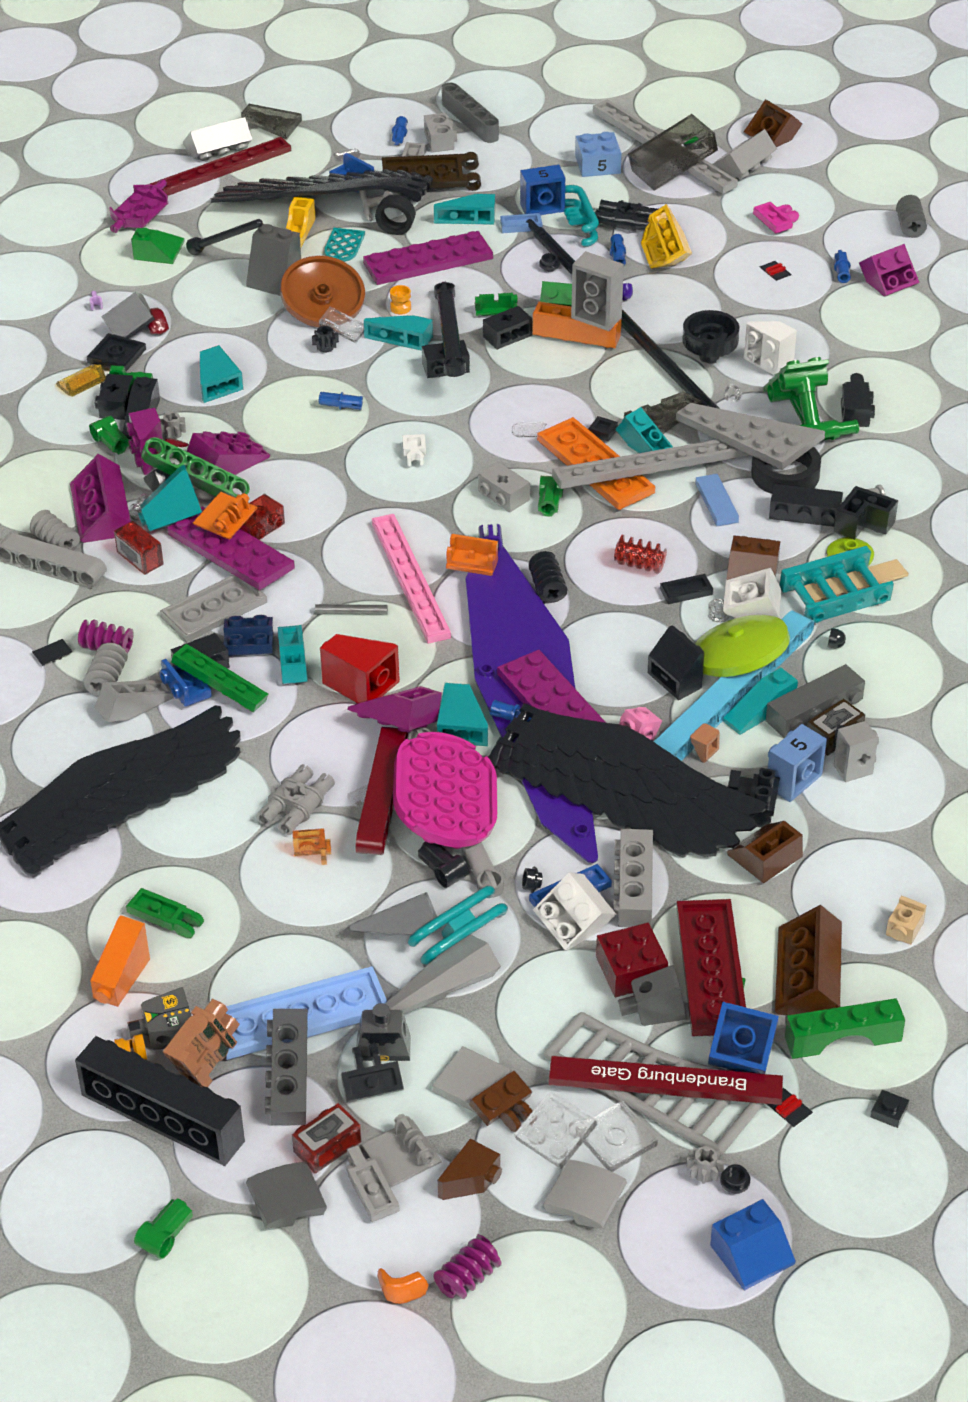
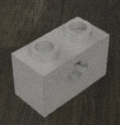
M500 462L478 473L479 492L508 512H512L530 501V482Z
M866 721L838 729L834 767L845 782L873 774L879 737L877 732L872 730Z

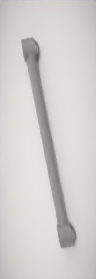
M422 727L415 728L409 733L408 740L416 738L419 733L431 732V730ZM482 842L473 846L462 847L477 878V889L480 890L485 887L482 883L489 880L491 886L495 888V894L492 898L499 896L504 890V878L501 872L495 870Z

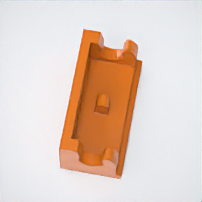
M451 534L450 547L447 546L446 569L492 576L498 562V541Z

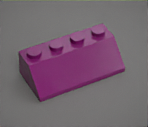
M98 453L70 482L80 541L83 543L116 538L123 531H126L131 524L120 465Z

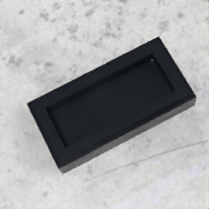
M706 574L660 583V591L667 604L713 595V587Z

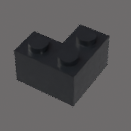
M855 486L836 510L834 533L856 539L865 527L886 535L895 523L899 500Z

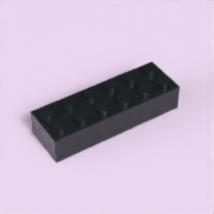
M95 1036L75 1059L82 1096L223 1166L228 1164L245 1142L241 1106L233 1099L215 1094L208 1087H201L189 1081L183 1075H176L166 1070L162 1065L158 1063L153 1064L143 1059L136 1052H129L118 1047L113 1041L104 1040L98 1036Z

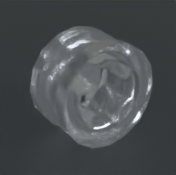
M714 599L708 604V617L710 620L724 622L729 618V615L723 611V599Z

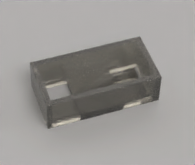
M690 114L628 153L632 172L655 191L718 151L715 132L693 114ZM695 136L699 138L686 148L682 146V144Z

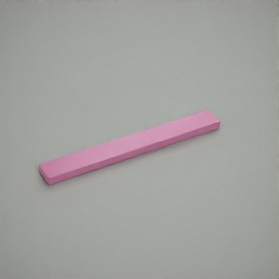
M389 514L372 518V526L427 643L451 639L450 629L395 515Z

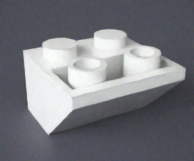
M749 321L746 323L744 359L772 375L778 373L781 368L786 366L787 362L794 360L797 330L780 321Z
M570 872L533 909L565 950L571 949L598 933L616 915L584 874Z

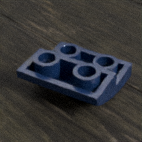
M255 615L253 618L231 616L229 619H224L223 644L228 649V655L273 654V617Z

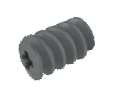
M916 195L902 197L896 205L901 230L906 236L917 238L925 233L927 229L921 201Z

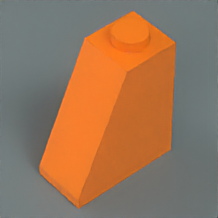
M122 915L119 916L90 980L94 999L101 1003H108L118 1007L150 960L145 923Z

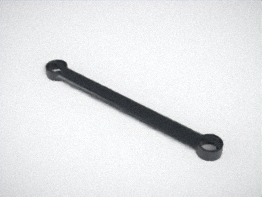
M444 281L434 286V295L438 301L445 357L443 362L444 374L449 377H458L466 373V363L462 358L454 301L455 285Z

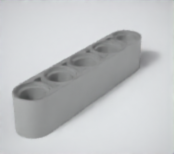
M16 533L7 534L0 542L1 562L82 587L93 588L107 571L105 563L97 557Z

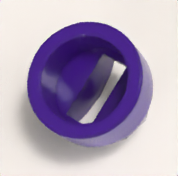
M623 283L622 300H627L633 295V286L630 283Z

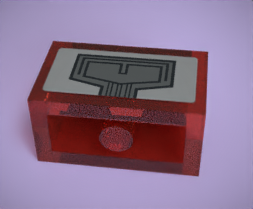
M131 521L114 530L117 553L144 575L164 565L161 543L137 523Z
M337 1103L330 1109L323 1110L318 1117L308 1124L297 1128L292 1134L293 1152L303 1162L307 1161L309 1168L316 1174L344 1155L347 1149L361 1143L360 1124Z

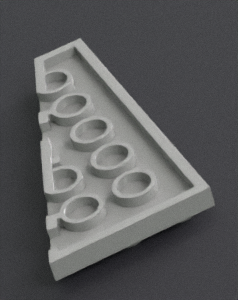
M689 403L676 413L677 421L781 470L825 438V431L694 403Z

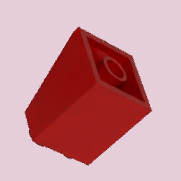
M335 634L320 647L322 684L356 703L382 697L400 682L398 645L394 643Z

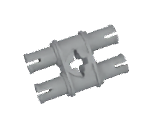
M300 765L291 777L284 778L281 781L280 787L268 796V803L256 814L258 822L262 825L265 822V826H269L279 813H285L287 815L278 823V828L282 833L291 835L295 828L301 822L307 821L315 808L323 803L324 795L335 785L333 777L322 773L312 786H308L305 783L312 778L313 771L309 766Z

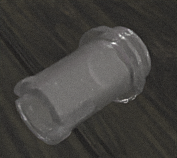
M145 493L141 494L136 503L129 507V515L135 521L140 520L138 513L142 512L140 505L145 501L143 500L146 496Z

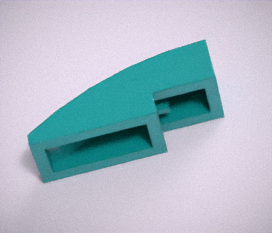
M302 625L277 627L283 684L307 682Z

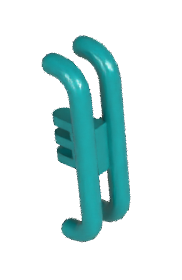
M566 185L565 193H575L580 199H565V207H568L564 209L566 219L569 225L585 224L581 227V231L589 233L590 237L582 239L581 245L583 247L591 246L598 240V233L596 231L599 225L598 218L583 188L577 185Z
M485 886L419 928L409 937V946L415 947L428 935L447 924L441 932L444 939L433 945L421 956V963L424 965L429 964L438 955L498 916H503L507 913L508 906L505 903L495 905L477 918L470 911V908L484 899L494 896L495 888L493 886Z

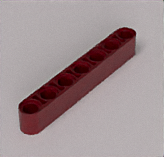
M381 727L356 835V853L384 854L394 809V761L400 745L408 739V732L399 731L398 728Z

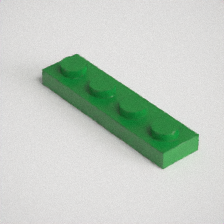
M185 644L173 654L171 663L253 713L266 702L269 695L267 692L188 644Z

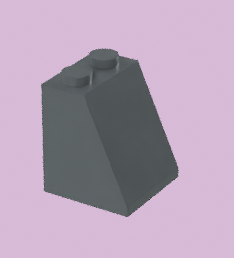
M263 224L252 236L246 287L281 296V282L285 271L293 263L301 259L300 233L270 224Z

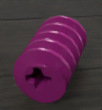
M86 619L80 626L78 643L81 648H89L93 651L98 650L102 644L115 643L124 648L128 654L132 647L134 631L128 628L125 632L123 626H119L116 630L115 624H110L107 628L106 622H101L98 626V621L95 619L89 624Z
M477 1234L476 1238L471 1239L467 1246L460 1249L459 1254L451 1257L450 1262L444 1263L441 1270L435 1271L433 1277L436 1285L444 1295L451 1299L455 1295L465 1299L467 1297L465 1288L470 1291L476 1289L473 1279L478 1283H483L485 1279L483 1273L491 1275L493 1273L492 1266L498 1268L502 1262L492 1243L483 1235Z

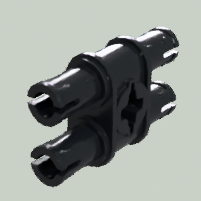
M601 199L599 210H596L595 214L599 223L611 225L614 229L618 227L636 231V229L645 230L649 223V215L658 209L644 207L641 203L624 202V200L612 202Z

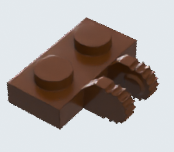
M512 1071L472 1098L469 1103L470 1107L487 1126L500 1118L515 1133L522 1126L515 1113L511 1111L512 1109L526 1123H530L535 1119V1114L525 1102L531 1096L532 1090L515 1071Z

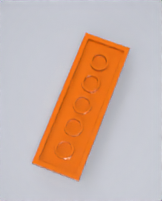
M574 417L537 433V440L567 466L620 457ZM643 475L590 484L594 490L618 510L655 493V485Z

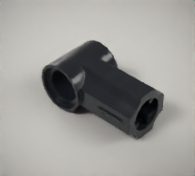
M425 841L418 850V857L434 871L437 881L444 888H448L469 875V867L463 857L458 854L455 856L451 855L442 845Z

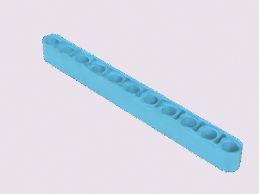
M793 610L787 613L781 620L787 625L790 642L782 655L755 671L737 676L721 677L654 742L682 761L695 749L690 736L704 723L716 728L729 711L763 677L775 671L808 639L814 629V621Z

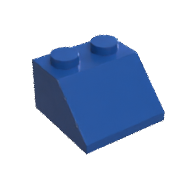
M764 1199L712 1224L710 1246L744 1291L795 1265L796 1261L781 1221Z

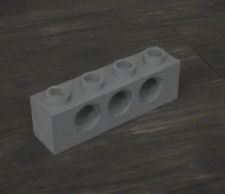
M273 1009V1020H267V1037H272V1045H266V1062H272L271 1071H266V1088H271V1097H265V1114H271V1125H306L307 1009ZM284 1039H291V1040H293L292 1042H289V1043H284V1042H282V1040H284ZM285 1064H289V1065H291L292 1067H291V1068H288V1069H285V1068H282L281 1066H282V1065H285ZM283 1090H289L292 1093L284 1095L280 1092Z

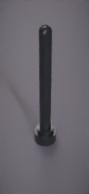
M256 219L203 239L198 237L187 240L186 248L191 255L199 254L206 246L261 227L263 221Z

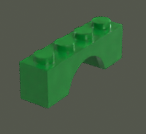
M897 998L787 1016L784 1037L792 1059L820 1055L830 1043L847 1036H864L870 1039L874 1046L902 1042L905 1017Z

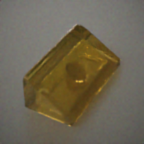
M90 365L57 381L56 385L67 395L73 397L104 382L106 376L101 365Z

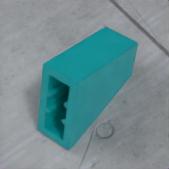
M220 345L200 351V385L202 401L204 403L244 390L241 370Z
M185 465L180 466L140 505L142 512L138 513L142 526L147 525L149 531L202 513Z
M445 683L437 722V732L460 737L475 746L488 747V723L470 684Z

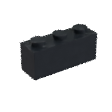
M774 484L770 501L769 519L834 527L836 510L842 503L843 492Z

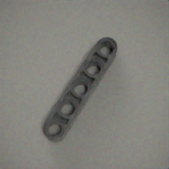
M445 83L442 85V105L484 142L493 143L499 140V120L456 83Z

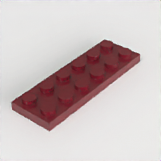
M731 899L677 901L676 910L691 1035L714 1036L722 1002L746 1007Z

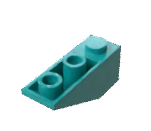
M641 407L626 415L616 428V431L627 445L638 453L673 448Z

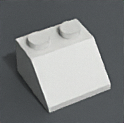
M771 568L726 580L723 606L725 614L735 618L748 615H771L779 618L781 588Z

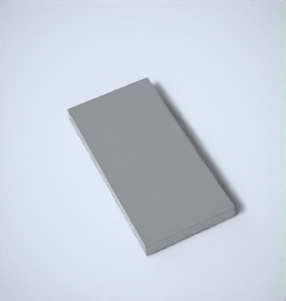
M232 575L160 610V616L186 642H189L223 625L224 619H229L231 616H241L266 604L267 596L261 590H257L240 578Z

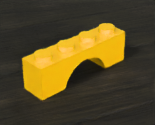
M294 197L289 206L286 229L300 233V246L302 247L315 221L314 199Z

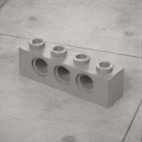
M621 829L620 840L615 839V855L620 856V859H615L614 875H619V879H614V895H618L619 900L614 899L613 908L616 913L615 916H619L618 927H632L648 922L651 926L653 830Z

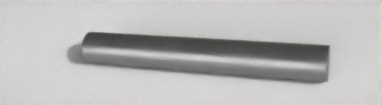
M315 604V614H388V605Z

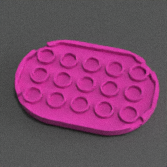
M423 732L419 733L416 738L403 741L394 761L393 804L401 821L411 831L422 837L424 841L460 849L476 845L484 841L491 834L497 820V775L490 759L487 756L483 758L475 750V745L447 733Z

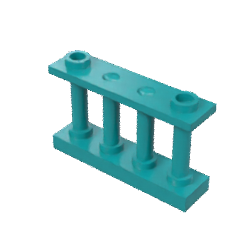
M867 546L783 569L781 570L779 586L783 593L795 590L805 604L804 616L813 620L814 623H818L829 618L891 601L894 583L892 581L882 584L878 583L868 568L871 551ZM853 571L860 572L869 587L858 590L847 573ZM838 578L848 593L836 596L825 579ZM812 583L817 584L827 600L815 603L804 586Z

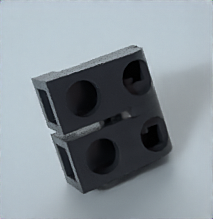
M760 768L759 774H754L753 778L742 777L741 771L731 770L728 782L729 788L766 802V810L764 812L750 816V818L755 820L756 827L762 828L771 823L780 778L775 777V770Z

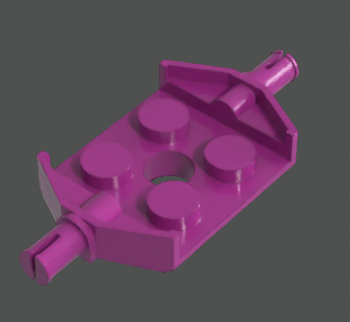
M160 179L156 185H133L134 193L115 211L112 207L109 208L110 216L115 221L110 226L111 231L117 233L122 227L143 228L169 204L168 196L162 190L167 186V182L164 179Z

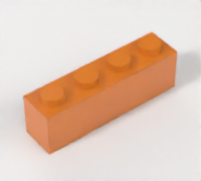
M538 301L533 312V335L599 345L606 348H616L621 337V319L610 331L572 319V307Z

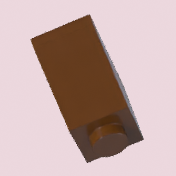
M470 1138L437 1180L438 1198L447 1200L484 1193L491 1183L495 1184L501 1176L500 1154Z

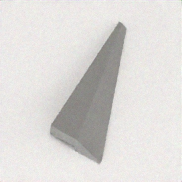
M470 934L436 957L385 1004L389 1006L390 1010H401L406 1014L442 1000L451 992L493 977L501 966L489 944Z

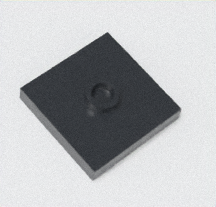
M108 333L88 354L87 363L108 369L111 368V365L124 366L125 371H127L144 353L146 343Z

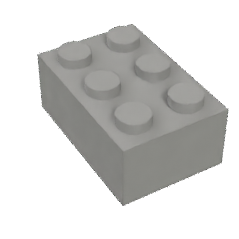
M586 251L573 263L572 319L607 331L614 327L622 318L624 264Z

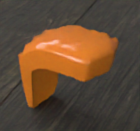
M378 1269L377 1277L387 1301L403 1304L426 1295L429 1285L425 1277L418 1271L401 1278H392L384 1269Z

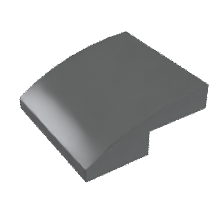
M307 1161L278 1166L251 1176L246 1181L266 1229L293 1226L296 1218L324 1215L326 1211V1203Z

